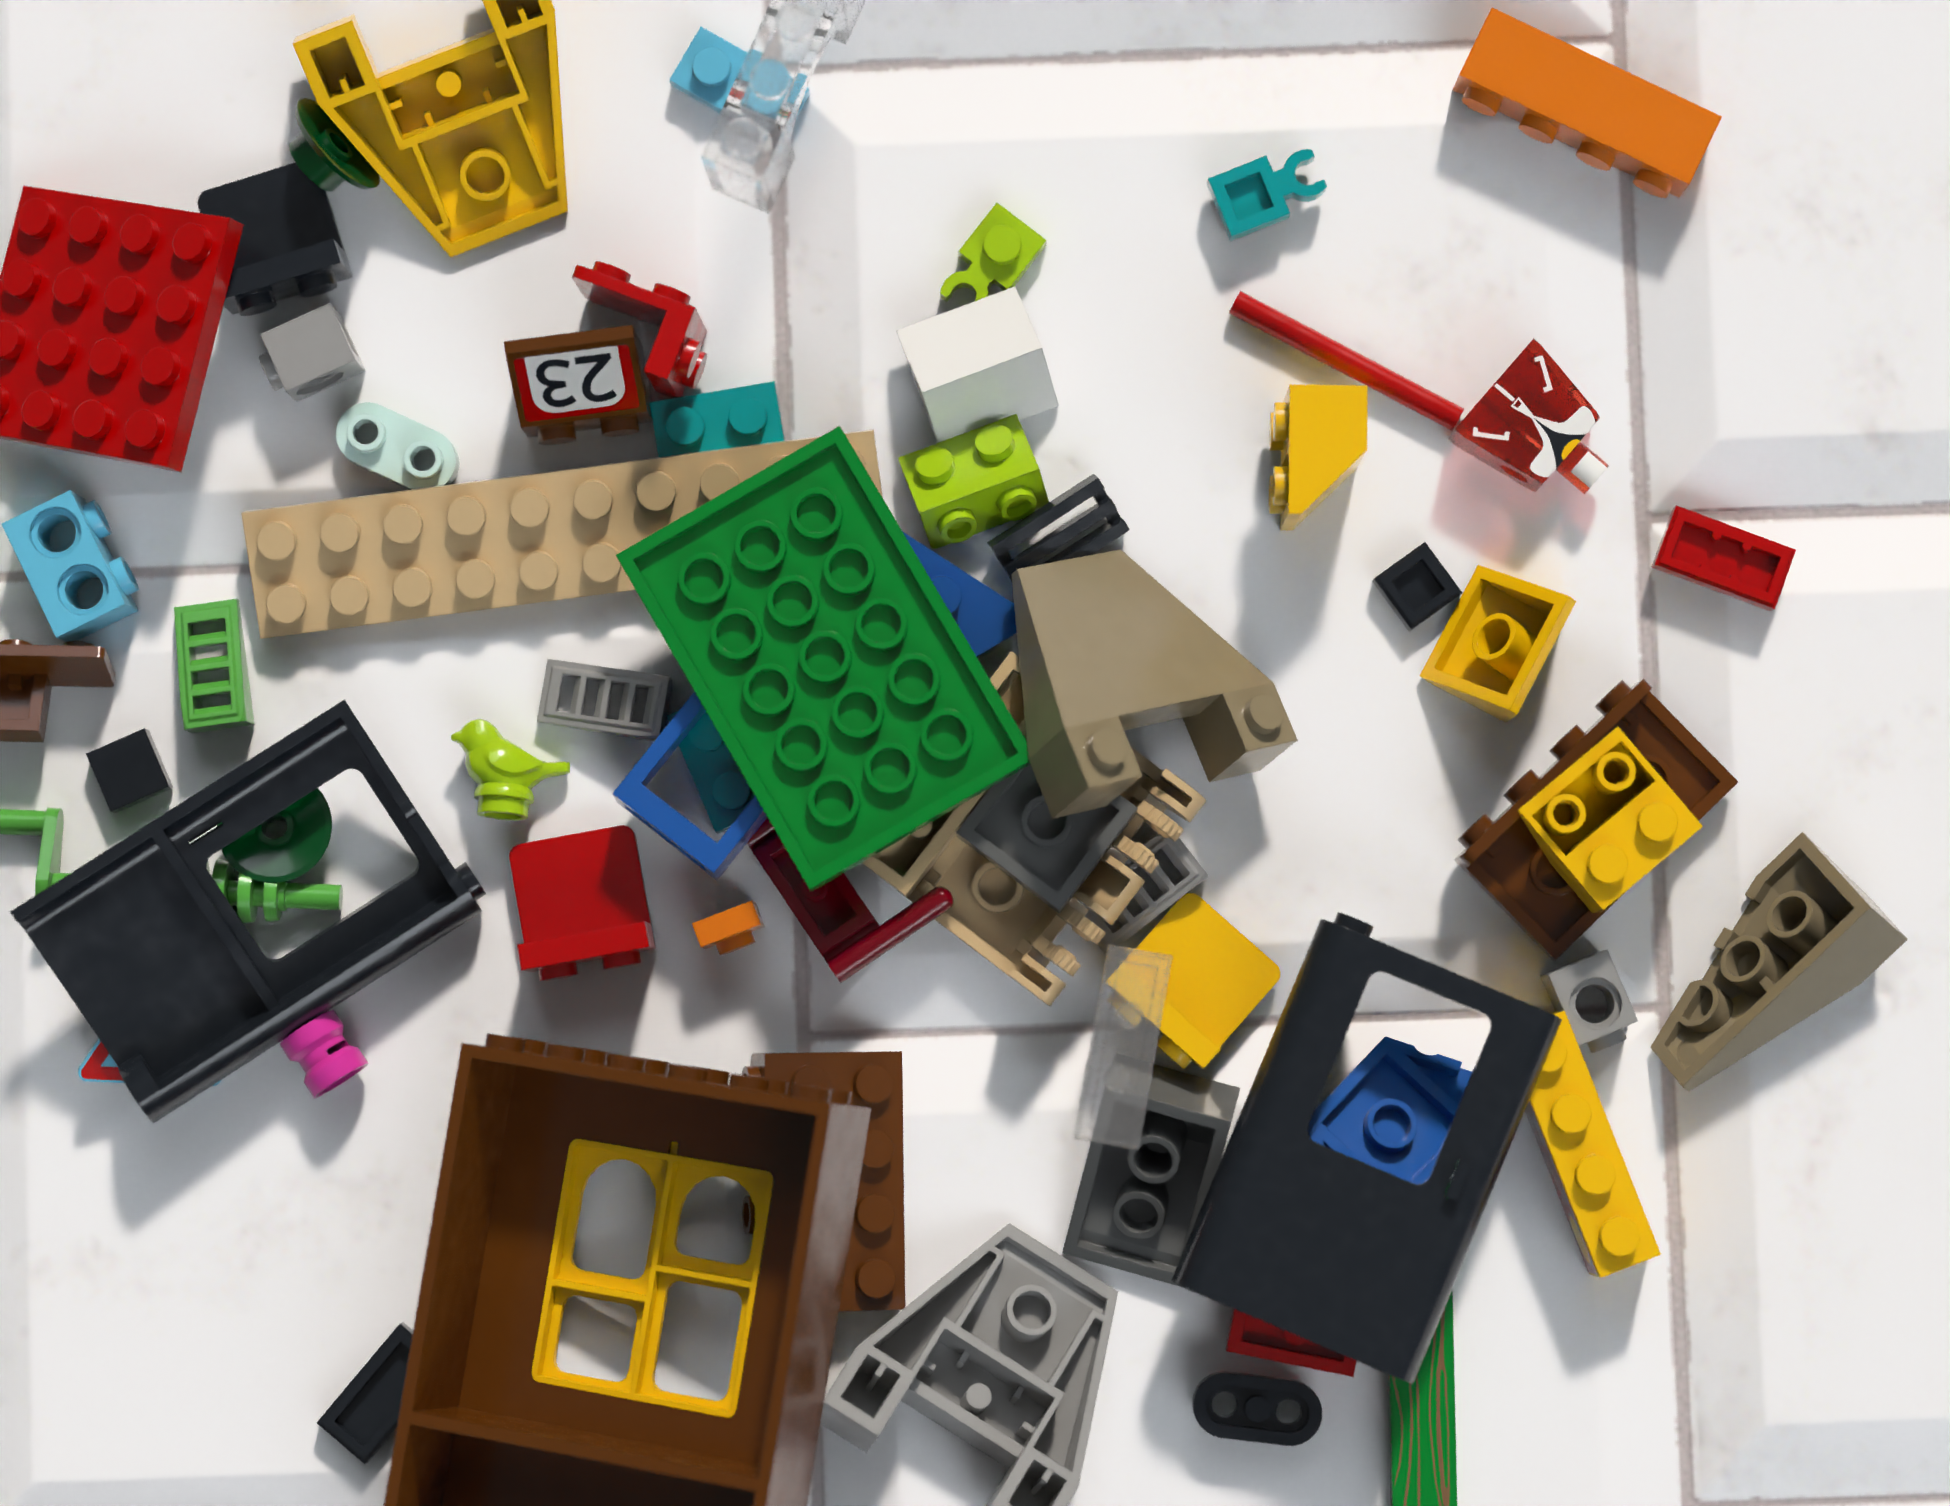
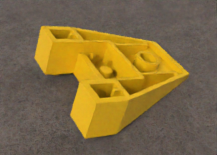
M482 0L492 23V29L380 73L377 71L354 14L295 37L292 43L317 104L450 257L568 212L556 20L552 0Z

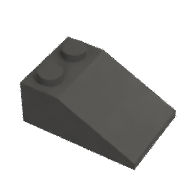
M1116 1053L1105 1085L1062 1253L1179 1286L1171 1282V1279L1221 1161L1241 1088Z

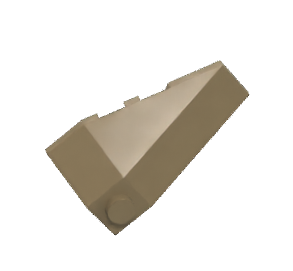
M1803 832L1755 877L1745 893V896L1751 901L1733 930L1724 927L1713 945L1720 950L1702 980L1693 981L1688 985L1650 1047L1680 1085L1688 1092L1859 986L1908 940L1875 902Z

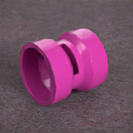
M330 1010L306 1023L279 1044L288 1059L299 1062L305 1071L304 1084L313 1098L322 1096L341 1085L369 1064L359 1047L350 1046L344 1038L343 1031L345 1026L335 1010Z

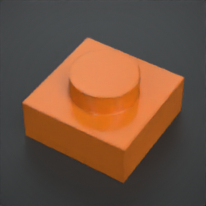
M752 900L692 923L700 947L708 949L716 946L720 956L755 943L752 931L765 927L757 904Z

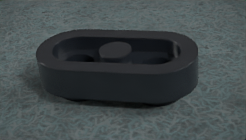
M1218 1371L1200 1381L1192 1398L1193 1413L1199 1425L1207 1433L1219 1438L1296 1446L1310 1440L1318 1431L1322 1421V1407L1318 1396L1308 1385L1295 1379ZM1224 1391L1232 1393L1236 1398L1234 1411L1228 1415H1219L1214 1412L1212 1401L1215 1395ZM1286 1399L1295 1400L1300 1406L1299 1417L1291 1423L1281 1422L1276 1415L1277 1406Z

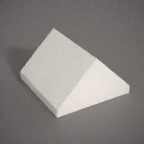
M1015 286L896 331L938 443L1017 414L1020 421L1059 406L1043 348Z

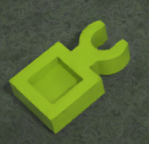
M996 202L958 251V256L968 263L970 267L966 271L953 273L944 281L940 291L941 299L947 302L959 288L971 289L975 293V301L988 296V290L993 284L1002 290L1014 287L1046 247L1047 240Z

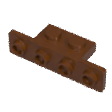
M18 639L1 641L0 742L44 743L52 686L113 687L116 674L106 649L85 641H68L62 645H32L29 642Z

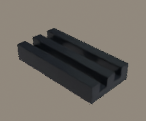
M1092 474L987 542L1011 582V574L1017 569L1031 566L1103 518H1106V523L1042 564L1092 555L1130 530L1124 519L1120 517L1115 504L1108 497L1103 484L1096 475ZM1093 497L1096 505L1057 528L1014 558L1011 557L1008 552L1010 549Z

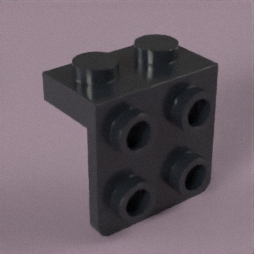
M296 163L203 191L199 195L197 204L200 213L229 217L244 225L224 302V307L232 315L240 313L241 316H250L263 313L274 308L277 305L276 301L298 294L302 297L320 295L335 289L338 286L337 282L353 277L327 191L314 184Z

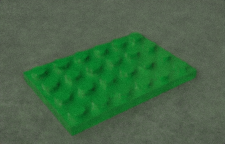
M840 426L616 555L811 892L1030 765L1026 739Z

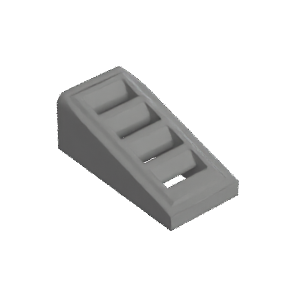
M547 659L537 722L655 741L666 727V716L668 715L673 679L668 676ZM563 675L576 677L569 713L557 711ZM588 680L600 681L594 717L582 715ZM613 684L624 685L618 720L607 719ZM637 688L648 689L643 724L631 722Z
M1157 834L1144 846L1154 854L1162 849L1184 877L1181 882L1174 885L1158 865L1151 874H1148L1164 895L1154 902L1146 890L1141 887L1135 894L1134 899L1143 911L1136 917H1133L1125 908L1117 918L1123 927L1114 934L1106 923L1090 910L1085 915L1086 918L1106 933L1097 944L1105 955L1112 952L1208 877V874L1180 838L1175 842L1170 838L1166 839ZM1129 859L1124 864L1132 871L1138 867Z

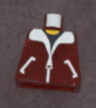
M1534 338L1448 438L1455 446L1534 492L1556 470L1579 491L1585 494L1610 466L1581 442L1582 438L1600 419V416L1542 345Z

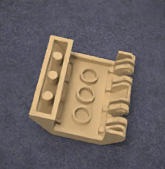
M1011 651L990 680L1027 741L1019 657ZM1131 747L1142 776L1120 795L1138 808L1137 814L1124 831L1119 834L1110 849L1104 854L1100 862L1060 914L957 837L956 832L989 789L862 863L912 903L937 886L947 888L953 896V906L934 920L1041 1001L1051 1006L1066 984L1046 969L1049 962L1051 961L1072 977L1081 967L1072 953L1061 945L1056 946L1053 944L1056 937L1068 924L1084 940L1098 944L1106 933L1085 917L1087 912L1090 910L1110 925H1113L1145 883L1140 876L1124 865L1129 859L1150 874L1160 863L1154 857V853L1147 847L1131 840L1145 822L1162 837L1170 838L1176 842L1184 830L1170 817L1165 815L1164 811L1169 809L1184 820L1191 822L1207 800L1167 768L1164 771Z

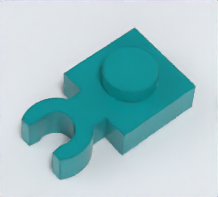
M1303 149L1293 153L1286 160L1284 168L1273 172L1266 155L1208 178V189L1230 242L1289 219L1290 211L1285 200L1293 198L1301 202H1310L1318 199L1325 193L1327 188L1325 180L1317 181L1312 185H1304L1295 176V171L1299 167L1313 162L1315 156L1311 149Z

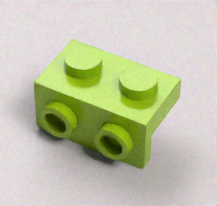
M1017 414L898 457L928 541L933 549L951 543L963 542L975 534L1010 521L1022 520L1049 503L1040 469Z

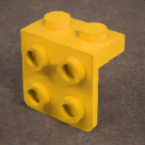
M1187 893L1175 903L1106 981L1105 985L1114 992L1107 1002L1135 1027L1144 1018L1160 1032L1162 1037L1155 1045L1182 1069H1185L1191 1061L1200 1069H1204L1221 1050V1045L1278 982L1280 969L1277 964L1195 893Z

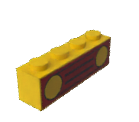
M1565 1010L1554 1011L1551 1014L1561 1018L1562 1021L1525 1113L1586 1268L1590 1275L1602 1278L1659 1256L1661 1253Z

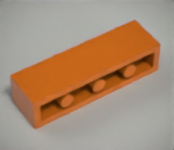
M1491 8L1452 89L1463 95L1462 102L1472 110L1487 116H1496L1497 112H1500L1519 121V129L1527 136L1548 144L1553 143L1554 139L1559 140L1577 149L1576 156L1584 163L1604 171H1609L1612 166L1635 177L1633 183L1639 189L1660 198H1667L1669 193L1680 198L1690 185L1722 116L1494 8Z

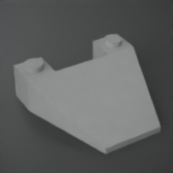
M1009 1223L856 1347L824 1399L821 1425L867 1453L879 1437L899 1402L902 1401L1008 1468L986 1506H1068L1080 1482L1118 1291Z

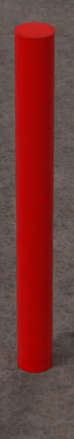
M1242 291L1239 292L1229 311V314L1451 431H1453L1464 411V408Z

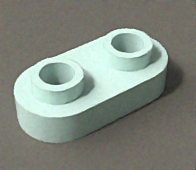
M371 402L356 404L346 410L338 421L336 441L344 456L357 466L404 488L412 490L450 485L458 474V453L454 445L443 434L382 405ZM366 423L375 424L378 428L377 438L370 444L359 443L357 440L358 429ZM421 450H431L435 454L434 465L426 471H419L414 467V457Z

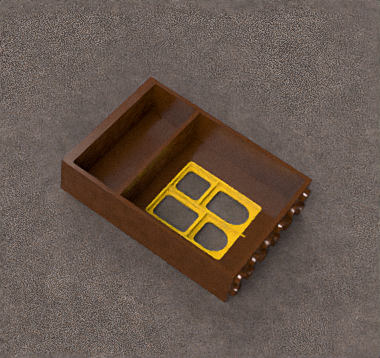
M487 1033L485 1046L462 1043L384 1506H807L871 1108L850 1105L852 1092L793 1083L791 1095H789L791 1082L733 1074L727 1071L672 1064L666 1061L611 1054L605 1051L550 1044V1042ZM626 1159L638 1164L650 1176L655 1188L656 1207L644 1273L637 1279L582 1270L575 1265L573 1260L583 1193L588 1179L599 1166L611 1160ZM724 1176L739 1182L749 1192L755 1206V1228L749 1259L743 1264L737 1265L682 1254L677 1247L681 1212L686 1197L698 1183L710 1177ZM677 1281L732 1290L742 1300L728 1392L721 1400L716 1401L664 1391L655 1383V1371L668 1292L672 1284ZM582 1296L626 1304L635 1310L637 1322L629 1371L624 1380L615 1382L567 1373L558 1367L556 1356L564 1307L570 1297Z

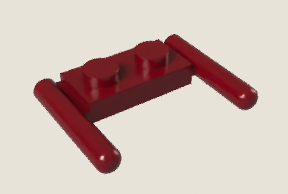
M768 817L747 842V845L840 983L953 906L954 900L951 892L943 886H937L879 925L845 873L811 892Z

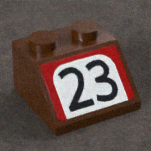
M633 325L504 341L505 355L520 427L528 438L538 436L539 444L556 445L573 442L576 440V431L601 428V435L604 437L626 436L638 433L639 423L653 422L648 377L644 372L646 365L644 346Z

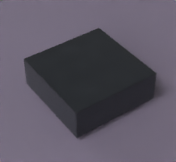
M1426 542L1372 580L1409 632L1463 593Z
M141 729L86 753L110 812L117 813L173 788L148 729Z

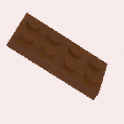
M1644 678L1635 683L1631 688L1623 680L1620 681L1595 705V708L1602 716L1586 732L1576 724L1549 750L1557 760L1540 777L1530 769L1503 795L1511 803L1494 821L1486 814H1483L1458 838V841L1465 849L1454 859L1457 864L1552 961L1559 958L1619 898L1603 911L1592 913L1551 865L1517 812L1518 809L1616 727L1622 730L1698 821L1738 783L1733 775L1650 692L1653 687Z
M902 1051L753 1053L750 1066H744L742 1075L791 1082L789 1095H791L793 1083L852 1092L850 1105L871 1108L839 1312L903 1310L905 1308ZM749 1195L745 1196L743 1200L742 1222L745 1234H752L753 1240L755 1206Z

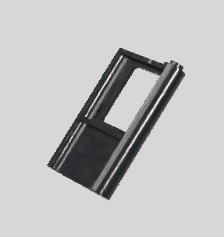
M344 699L16 907L10 913L30 937L118 1065V1070L124 1083L150 1121L155 1123L278 1044L306 1023L326 1013L481 913L482 910L476 900L486 895V892L466 862L457 868L453 867ZM356 769L362 773L418 860V866L411 875L279 959H270L264 955L207 870V861L222 848L343 771Z
M1337 912L1334 922L1320 919L1171 1282L1386 1374L1414 1384L1562 1019L1524 1001L1370 937L1374 928L1372 925ZM1376 972L1387 973L1480 1012L1488 1018L1490 1023L1489 1032L1430 1176L1421 1184H1413L1311 1140L1308 1135V1125L1371 975Z

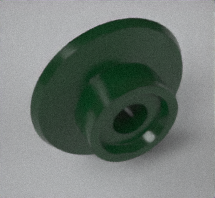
M309 98L300 99L295 109V117L302 133L289 144V150L301 171L314 184L328 192H333L345 180L361 189L377 187L380 183L379 174L317 102Z
M317 788L222 848L221 851L233 868L253 880L279 883L298 878L311 870L319 862L329 845L332 833V816L328 802ZM274 820H284L287 822L285 834L277 839L268 838L266 836L267 826Z

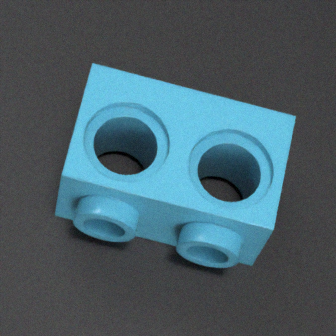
M69 490L2 523L3 529L56 638L64 642L78 641L139 611L131 595L139 590L137 581L122 556L116 559L113 558L104 537L112 534V531L102 509L95 500L87 503L85 498ZM72 521L76 529L73 544L64 551L54 552L50 546L52 530L61 522ZM99 577L103 585L102 598L95 606L81 609L77 602L79 586L89 578Z

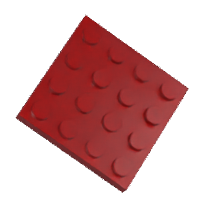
M23 185L0 275V439L182 473L244 225L229 217Z

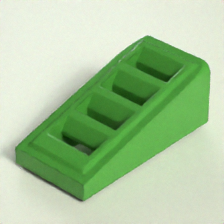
M230 599L174 607L180 702L184 730L190 733H199L255 725L239 600ZM225 619L226 631L193 635L192 623ZM227 644L228 655L196 660L195 648ZM229 668V680L199 684V672ZM231 694V704L202 708L201 697Z

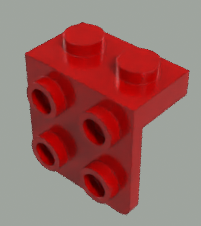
M595 261L593 269L576 265L572 279L585 299L660 327L644 368V372L656 392L670 398H678L683 396L686 386L695 389L701 379L707 361V353L700 351L707 330L697 309L689 304L691 297L678 289L660 283H655L652 291L635 286L629 282L631 275L628 272L604 262Z
M620 825L521 843L511 849L509 860L524 944L517 945L522 971H538L540 981L555 980L578 975L577 963L602 959L603 970L626 967L642 963L640 952L656 949L636 834L630 827Z

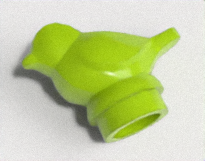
M471 720L460 731L451 735V740L457 742L466 754L465 766L468 775L478 784L474 791V799L478 800L477 815L499 820L528 819L529 805L534 803L531 789L544 779L570 773V762H545L533 757L514 743L505 739L497 728L487 720Z

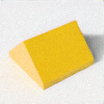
M1477 565L1419 676L1438 688L1507 723L1517 716L1576 601L1568 595Z

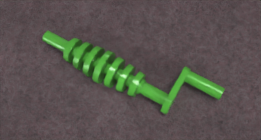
M47 808L46 811L0 809V834L42 836L35 881V895L70 874L60 873L64 825L62 808ZM217 859L215 862L212 877L231 906H237V915L243 923L255 922L258 907H263L266 922L279 921L282 912L287 911V908L341 910L342 885L289 883V881L266 883L253 880L240 872L238 880H234V868L227 860ZM207 861V870L210 872L209 862Z

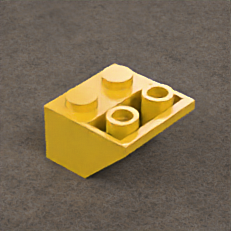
M1289 385L1283 402H1274V411L1270 413L1269 448L1270 451H1281V466H1274L1273 476L1269 478V514H1280V531H1293L1357 469L1367 451L1368 386Z
M1619 727L1611 731L1517 810L1551 865L1592 913L1606 909L1703 827Z

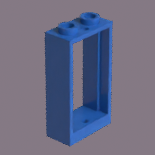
M694 691L612 794L619 805L717 881L767 819V815L756 796L753 797L721 839L716 842L646 788L647 784L706 712Z

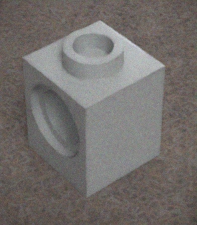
M331 303L260 334L268 352L260 355L259 360L269 383L275 391L284 387L285 391L296 402L366 371L340 313Z
M1608 949L1598 951L1540 975L1554 1010H1565L1578 1045L1587 1043L1591 1053L1626 1040L1627 1037L1623 1028L1638 1022ZM1586 986H1594L1601 990L1607 1001V1009L1604 1016L1595 1023L1582 1019L1576 1010L1577 995Z

